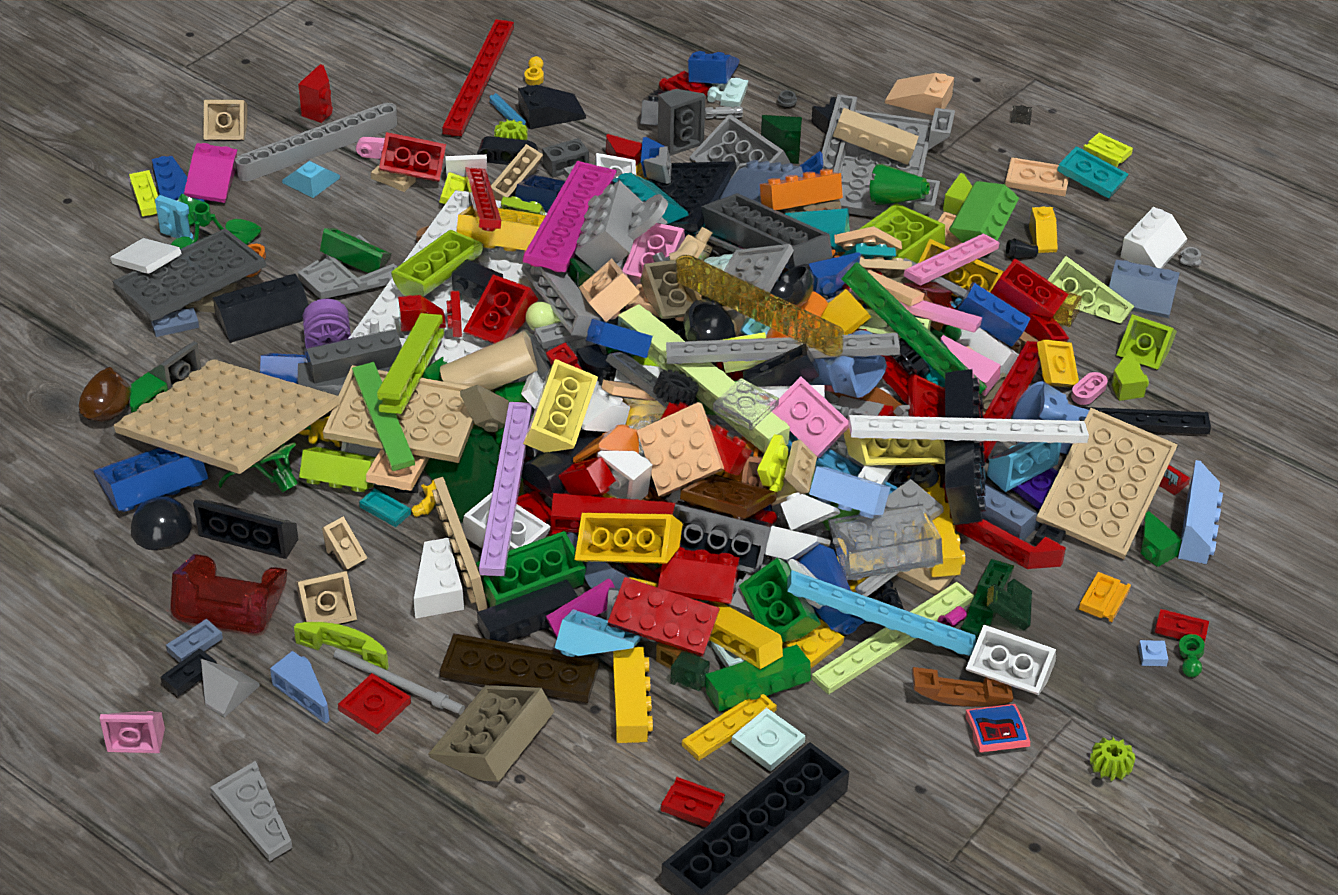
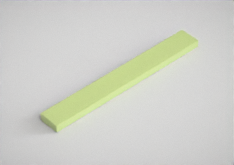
M956 582L910 612L938 622L940 615L945 616L957 606L964 608L970 604L974 595ZM885 627L814 672L811 680L829 695L916 638Z

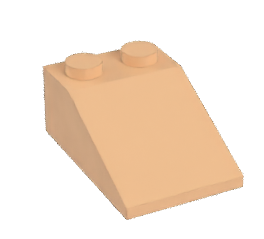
M932 73L898 79L887 96L885 104L934 116L935 108L945 109L949 103L953 92L954 77L947 76L946 74Z

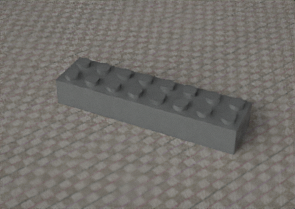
M738 193L701 206L707 230L745 249L790 244L794 251L784 267L790 270L802 264L833 258L830 235Z

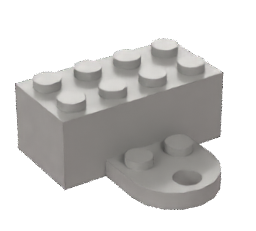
M620 180L614 185H608L601 195H595L588 202L589 207L584 215L585 220L580 229L581 234L577 240L575 254L595 272L611 258L615 263H618L630 254L633 241L658 222L667 209L668 201L662 195L657 194L642 202Z

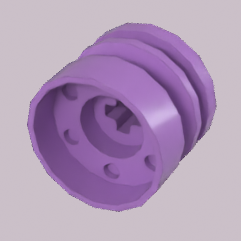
M319 299L305 308L303 325L306 348L345 340L351 336L349 314L344 304L333 299Z

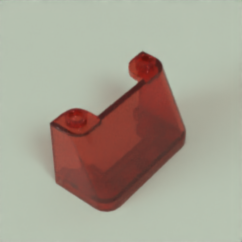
M193 554L172 573L171 613L177 620L199 624L207 619L217 628L253 634L262 632L269 624L287 581V569L277 567L267 569L262 575L261 583L216 576L217 568L214 560L208 556Z

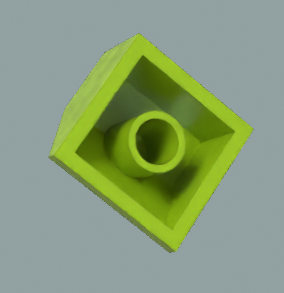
M1132 314L1117 356L1123 358L1127 352H1132L1140 364L1159 370L1170 351L1177 331L1172 327Z

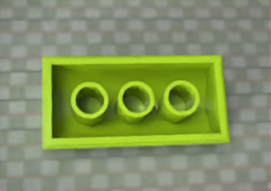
M448 230L391 271L393 281L403 295H421L424 297L452 277V272L466 259L473 261L482 254V242L453 230Z

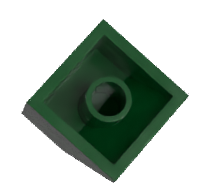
M762 115L761 136L782 149L790 163L799 164L802 117Z

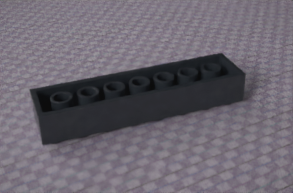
M973 369L945 373V418H984L982 410L984 409L983 397L979 395V378H974ZM945 440V489L953 525L982 522V512L986 511L985 497H982L986 496L985 483L982 482L986 481L984 467H981L985 466L984 441Z
M809 742L662 863L661 884L675 895H726L844 795L848 790L850 771Z

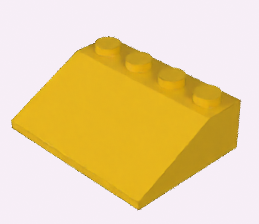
M473 205L458 214L456 232L482 242L485 248L500 246L504 247L503 250L512 252L516 251V249L527 250L546 216L498 208L502 220L501 229L484 231L478 227Z

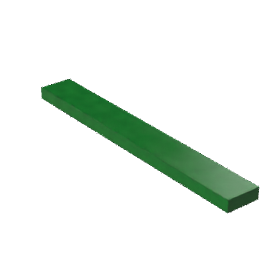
M858 262L841 278L944 379L946 372L968 369ZM979 379L980 395L987 386Z

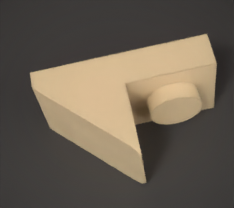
M344 516L322 528L327 553H335L344 571L367 559Z

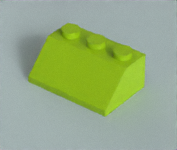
M322 447L304 449L299 478H305L306 482L310 484H320V481L328 482L329 487L343 488V485L351 486L352 491L365 492V489L372 488L375 484L366 482V473L376 457Z

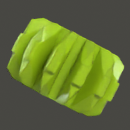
M506 119V122L500 121L499 125L495 126L494 137L519 140L528 139L526 125H523L522 121L516 122L515 119L512 121Z
M1113 736L1110 740L1102 737L1099 743H1095L1090 754V764L1093 765V772H1100L1101 779L1107 776L1110 777L1111 781L1115 777L1123 780L1126 775H1130L1135 763L1132 745H1125L1124 739L1115 741Z

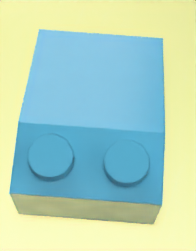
M573 609L562 620L555 648L561 650L560 652L563 655L574 657L575 655L581 656L634 648L642 636L609 626L608 620Z

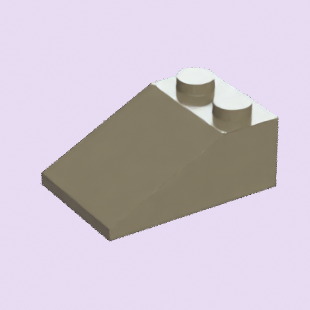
M687 258L644 264L640 281L647 300L661 319L684 317L685 312L695 300H701Z

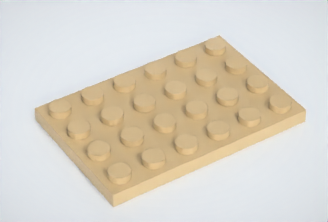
M352 365L338 396L340 404L333 408L323 430V436L326 439L383 449L352 373V368L356 366ZM378 370L383 382L388 372ZM426 378L420 379L403 413H395L413 455L459 463L474 424L460 396V391L470 386Z
M1090 408L1084 420L1089 434L1088 442L1072 445L1037 515L1036 521L1064 530L1071 537L1125 559L1178 444Z

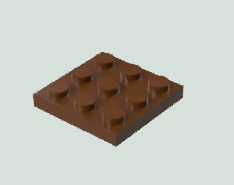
M716 474L682 489L680 499L687 501L691 506L708 507L712 512H725L732 514L733 518L744 520L761 509L766 508L774 503L777 498V492Z

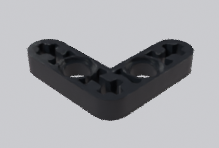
M930 464L909 467L896 465L887 482L899 488L911 479L924 489L934 486L939 480V475ZM910 476L908 480L901 482L903 478Z

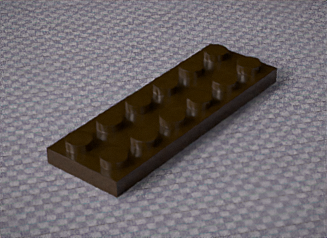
M453 633L440 668V677L489 686L542 688L546 696L588 703L600 666V658L583 655L570 657L563 655L560 651Z

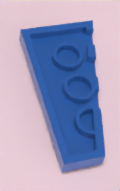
M161 156L152 159L159 195L177 201L179 196L184 194L188 177L173 156ZM193 198L204 202V199Z

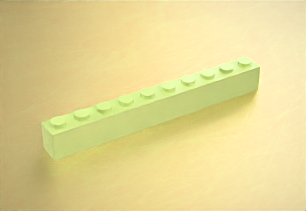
M638 304L618 315V326L653 336L647 355L648 358L663 370L679 371V374L682 375L684 373L687 378L691 377L692 381H695L697 386H699L696 397L764 454L774 434L783 435L785 445L789 443L790 426L711 362L667 364L666 342L685 341L663 322L654 317L650 311Z

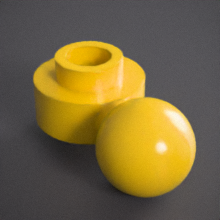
M538 56L530 58L528 62L529 68L524 73L525 82L528 85H540L544 81L542 70L544 63Z

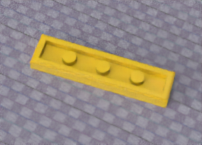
M764 694L759 699L744 700L684 738L682 746L697 761H700L732 740L734 734L764 709L768 708L775 712L777 705Z

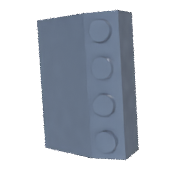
M749 161L746 163L747 166L739 169L728 182L718 200L738 193L761 203L760 184L768 183V179L771 178L785 180V176L788 175L802 177V167L793 166L792 163L782 165L781 162Z

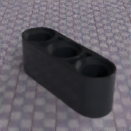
M486 136L481 140L477 155H486L487 163L509 165L526 144L537 151L538 147L534 142L528 140Z

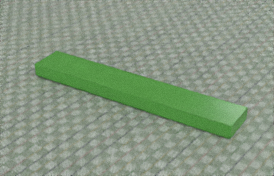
M371 362L353 367V376L392 471L414 466L415 459L396 414L379 412V405L383 400L378 399L377 391L382 384V380L375 363Z

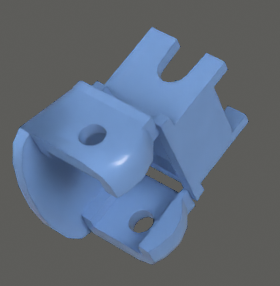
M865 330L855 331L853 334L848 335H861L873 333ZM881 355L814 358L818 365L819 377L809 384L831 385L835 393L855 398L863 397L881 380L886 370V360Z
M1041 381L1031 385L1022 394L1013 410L1012 419L1080 421V419L1085 420L1089 410L1068 404L1066 394ZM1062 443L1060 453L1068 455L1073 444Z

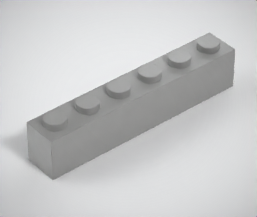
M523 262L521 270L546 303L550 304L553 312L570 334L587 337L591 320L601 321L602 317L588 303L566 272H555L541 266L534 267Z

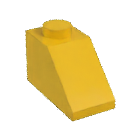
M1032 207L1029 229L1034 245H1038V253L1057 252V224L1053 207Z

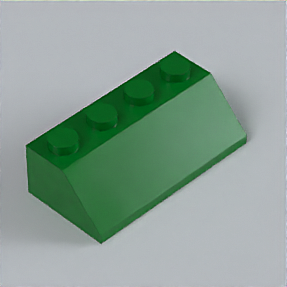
M563 531L509 550L505 576L480 575L489 607L566 579L573 588L583 585L586 567L582 561L575 560L576 550L566 532ZM479 561V562H476V566H477L478 572H479L480 561Z

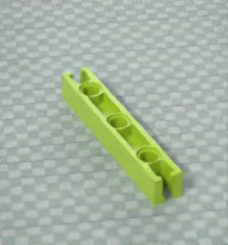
M420 314L377 391L378 399L383 400L379 405V412L403 413L444 336V329L439 328L443 322V315Z

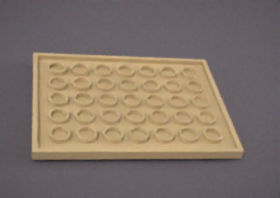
M210 360L201 370L191 372L182 381L174 383L173 387L167 392L159 393L150 403L142 404L136 412L124 416L119 422L114 424V428L118 434L241 474L338 406L340 402L338 396L218 360Z

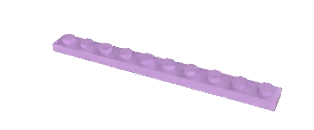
M509 402L480 560V575L505 576L527 446L523 442L533 411L530 403Z

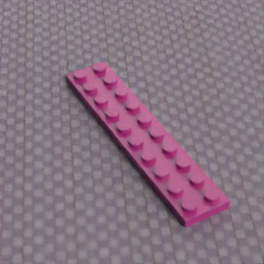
M577 161L525 251L523 262L534 267L549 268L555 272H566L570 265V259L575 255L577 240L581 234L580 229L585 220L584 215L589 207L588 202L595 195H601L608 185L613 184L617 170Z

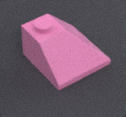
M162 712L100 714L99 719L107 752L160 753L165 731Z

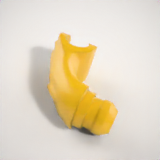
M434 480L428 486H425V484L421 485L426 497L418 505H414L411 508L414 516L428 515L436 504L432 490L436 489Z

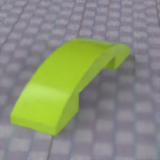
M327 622L296 623L294 626L296 644L319 650L322 644L330 645L362 655L363 660L385 670L389 668L385 648L363 632L340 624Z

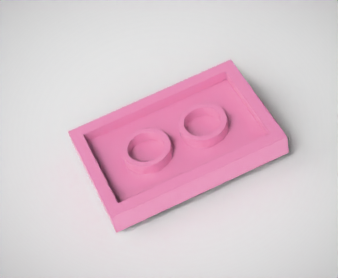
M802 377L770 408L772 413L790 426V432L800 439L818 458L849 428L848 420Z

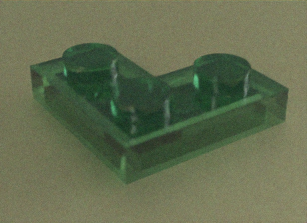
M1012 579L1007 583V592L996 584L988 588V608L1023 631L1031 626V589L1016 579Z

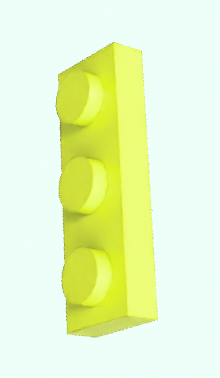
M150 171L129 174L141 215L157 214L155 199L158 197Z

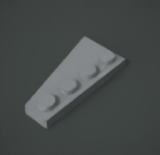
M256 761L210 787L211 794L269 861L293 848L290 836L281 816L276 810L273 798L268 792L267 785L259 772Z

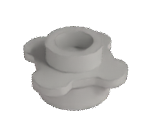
M1187 247L1180 252L1182 256L1180 262L1188 266L1201 265V253L1197 248Z

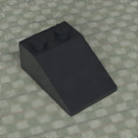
M528 85L518 88V106L529 129L586 119V114L573 93L540 85Z

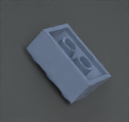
M1116 259L1109 288L1135 306L1132 311L1169 318L1180 272Z
M985 484L986 496L982 497H985L986 511L982 512V519L1023 541L1042 524L1036 521L1037 512Z

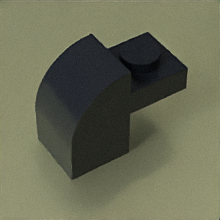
M598 344L576 349V356L579 359L582 370L598 376L597 381L599 384H602L603 380L610 381V377L616 375L617 369L606 361L608 354L604 355Z

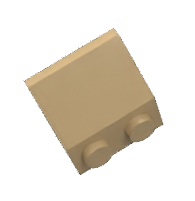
M347 571L296 581L305 622L340 624L357 620Z

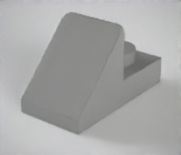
M668 146L660 147L659 155L656 158L645 159L643 162L649 179L668 184L671 183L672 163Z

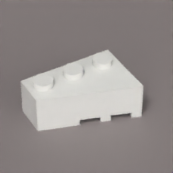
M449 538L424 542L414 594L415 619L464 610L463 589Z

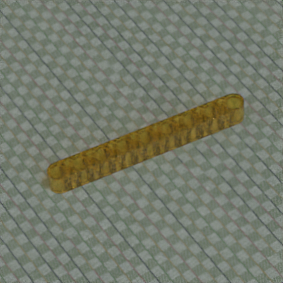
M681 255L676 259V280L680 284L803 344L806 343L807 346L825 355L838 356L842 354L844 330L840 326L694 256Z

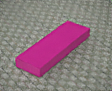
M608 578L547 615L546 618L555 636L558 637L562 620L573 609L593 616H597L607 610L609 587L615 588L613 582Z

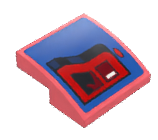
M1016 704L966 710V720L973 731V741L979 752L1030 747L1029 735Z

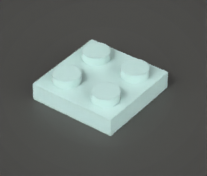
M768 708L764 709L732 736V744L770 772L805 743V735Z

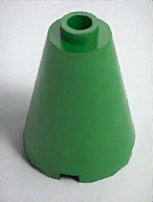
M877 164L872 171V174H875V178L870 180V198L872 202H876L874 205L924 199L929 194L930 184L924 177L884 164Z

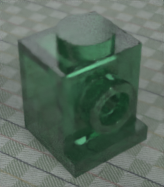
M683 650L671 666L670 684L675 685L678 682L685 687L700 692L702 687H706L705 674L709 673L710 662Z

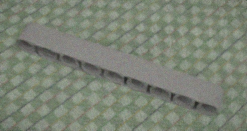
M383 103L241 154L235 159L237 177L241 181H251L355 143L362 137H371L393 129L397 126L396 106L393 103Z

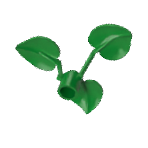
M184 194L179 196L177 201L189 206V226L195 223V237L193 240L190 237H179L171 243L172 246L182 249L197 242L199 227L208 226L211 221L216 224L219 230L224 229L216 219L215 214H211L208 203L190 198ZM232 219L225 225L229 232L246 245L251 243L262 230L259 225L244 219Z
M309 425L308 427H306V428L303 429V430H306V429L311 430V425ZM294 442L286 446L283 443L277 452L269 454L260 461L262 465L269 460H275L278 468L272 471L274 476L269 474L257 462L251 466L263 473L271 483L276 482L281 492L298 484L292 474L293 470L288 460L289 453L296 446V443ZM279 458H284L285 465L281 464ZM228 471L220 479L218 484L220 489L226 479L235 474V472Z

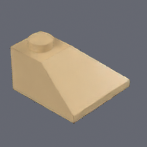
M204 100V140L245 139L247 103L244 100Z

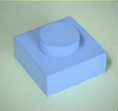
M1140 640L1138 647L1142 666H1167L1168 655L1165 641Z

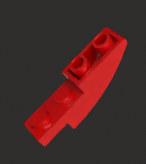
M1022 312L1031 318L1024 331L1036 340L1061 342L1069 340L1063 328L1053 317Z

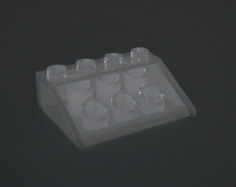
M923 504L884 510L883 515H874L873 518L853 515L828 520L839 563L846 580H860L863 577L884 576L887 573L907 572L911 569L931 568L935 565L943 564L942 538Z

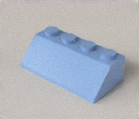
M1197 460L1195 461L1187 495L1181 535L1182 542L1178 559L1207 564L1209 555L1214 556L1216 541H1212V538L1216 539L1219 525L1214 524V522L1218 523L1221 509L1217 508V506H1221L1223 493L1219 492L1220 482L1201 461Z

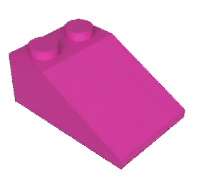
M197 143L192 155L184 195L191 198L225 203L236 172L235 159L237 157V149L227 146H214L208 143Z

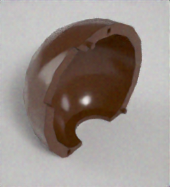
M111 367L100 371L88 382L80 396V414L89 420L100 422L114 419L125 410L130 402V385Z

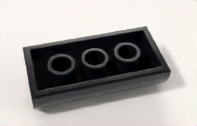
M581 428L574 449L540 453L523 464L521 477L552 499L553 493L560 494L566 490L558 475L575 463L573 462V457L605 432Z

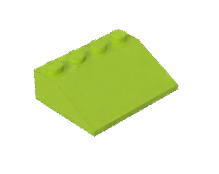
M897 203L860 228L864 229L874 226L900 240L902 250H897L894 258H907L917 264L929 239L945 245V224Z

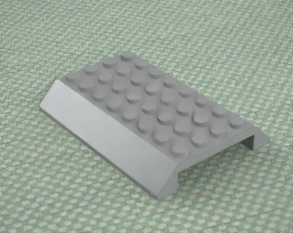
M838 94L822 150V169H833V172L841 173L843 198L839 199L841 208H848L850 214L877 217L893 206L895 203L874 205L876 202L871 201L870 180L875 178V174H872L874 167L877 164H884L922 177L928 150L950 137L955 110L935 108L933 120L856 110L857 97ZM843 108L919 136L909 164L901 163L833 137ZM926 179L930 184V191L924 199L899 202L897 204L923 215L935 209L940 181Z

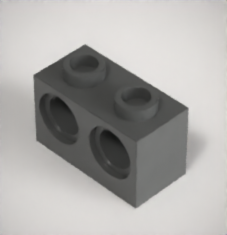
M579 138L542 148L543 166L552 178L564 175V168L575 165L577 161L589 163V150Z

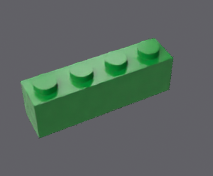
M796 644L782 649L783 657L762 669L744 661L705 674L706 694L720 712L732 708L744 700L759 699L762 694L768 696L811 681L810 660Z

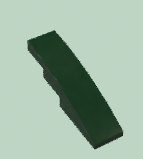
M994 559L990 560L978 584L977 592L970 604L968 615L961 627L962 631L975 635L976 640L979 638L983 625L991 627L1014 570V565Z

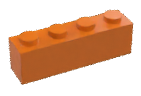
M822 169L819 174L805 172L802 177L788 175L785 176V180H780V178L768 179V183L760 184L761 204L774 210H781L843 198L841 173L833 172V169Z

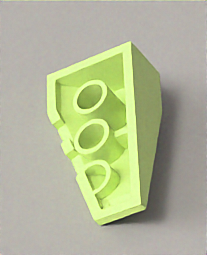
M1065 256L1048 279L1049 282L1069 294L1062 303V305L1120 324L1123 323L1135 307L1067 256Z

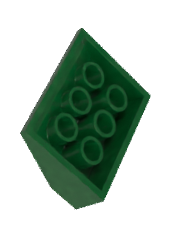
M473 425L459 463L429 458L423 469L431 481L440 477L444 478L460 523H463L464 515L493 492L501 448L491 434L478 425ZM522 477L518 497L524 495Z

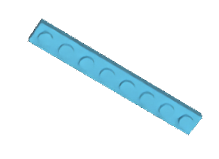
M791 570L788 576L787 592L792 593L796 597L813 600L819 605H827L838 609L844 614L861 617L867 622L878 623L890 630H897L908 634L912 638L929 641L935 646H943L961 655L971 656L976 645L975 635L793 570Z

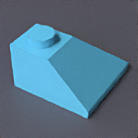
M309 160L285 177L282 183L314 198L340 179V175Z

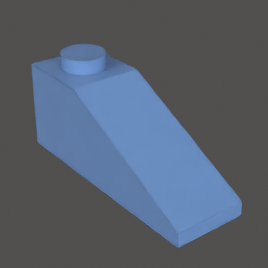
M292 651L270 668L273 686L324 723L330 721L328 704L311 663L306 657H301Z

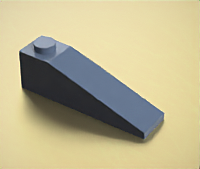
M566 532L576 550L578 533ZM582 561L586 567L585 579L591 588L608 578L613 582L615 588H621L624 577L640 579L630 570L627 571L621 567L620 562Z

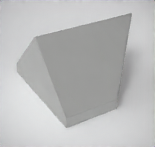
M201 659L205 706L224 718L260 686L259 682L241 671Z

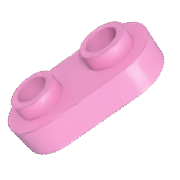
M362 137L357 142L356 151L365 158L381 159L385 138Z
M1098 372L1087 374L1073 386L1072 400L1080 405L1090 404L1106 390L1107 377Z

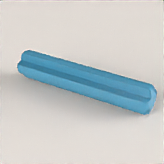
M497 93L490 95L489 102L509 121L515 119L516 122L522 121L523 125L526 124V121Z

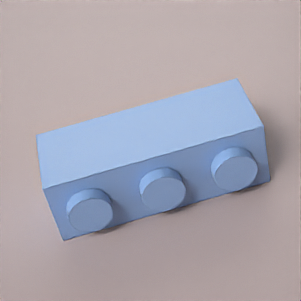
M817 466L809 494L816 496L817 500L829 505L831 502L838 503L839 509L852 511L853 508L860 510L859 515L873 518L874 515H883L891 487L828 467Z

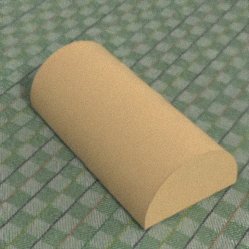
M525 331L440 367L443 382L470 387L479 385L489 391L538 371L531 339Z

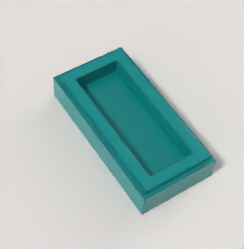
M375 488L359 501L361 509L395 528L411 515V508Z

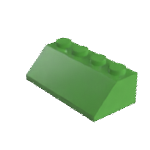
M976 181L957 213L949 231L962 243L981 234H985L997 241L1019 197L1005 184Z

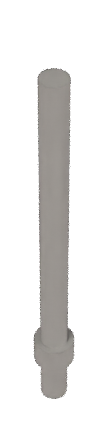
M339 648L334 652V658L369 674L373 673L384 681L432 702V705L439 709L446 708L459 715L465 709L464 705L449 699L448 695L440 691L437 693Z

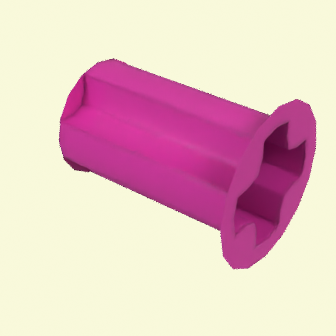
M957 606L945 616L940 615L938 622L954 627L965 619L967 614L964 608Z

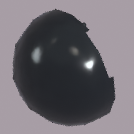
M802 264L788 270L784 274L781 273V276L778 278L779 280L774 284L769 295L761 297L762 300L770 308L778 311H793L801 308L810 299L815 288V277L809 264Z
M695 300L685 312L683 330L687 341L723 340L735 338L736 336L730 315L714 300Z
M157 496L142 502L135 511L131 521V536L137 545L148 550L169 547L179 541H184L189 535L193 526L192 516L181 502L170 497Z

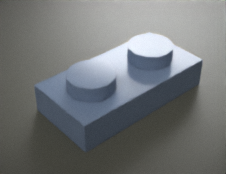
M194 308L171 312L162 319L151 321L156 337L199 328Z
M205 619L166 644V649L180 663L199 648L205 651L222 640V632Z

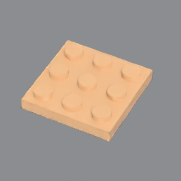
M702 403L693 404L637 430L645 457L653 464L651 475L658 496L664 497L724 470Z

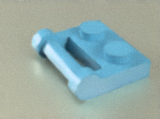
M159 195L155 199L160 233L174 238L190 237L193 240L188 220L189 206Z

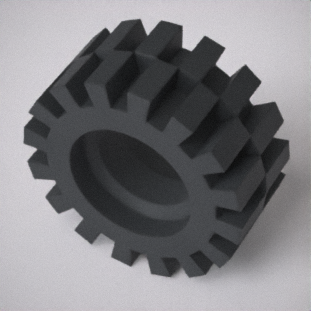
M668 369V371L663 370L660 372L653 387V392L657 394L656 397L662 398L664 403L669 402L679 405L682 402L691 406L699 386H697L695 381H692L691 377L687 378L686 374L682 373L681 375L679 371L673 372Z

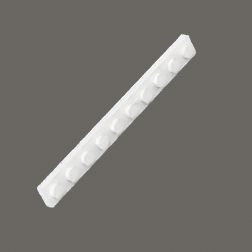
M849 415L848 421L851 437L861 439L894 438L907 440H976L1076 444L1087 443L1089 438L1085 421Z

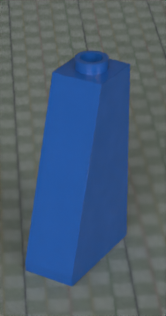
M819 544L797 560L818 580L851 591L833 549ZM812 605L832 630L845 635L855 632L857 627L865 622L861 617L844 614L838 609L827 605L822 606L820 609Z

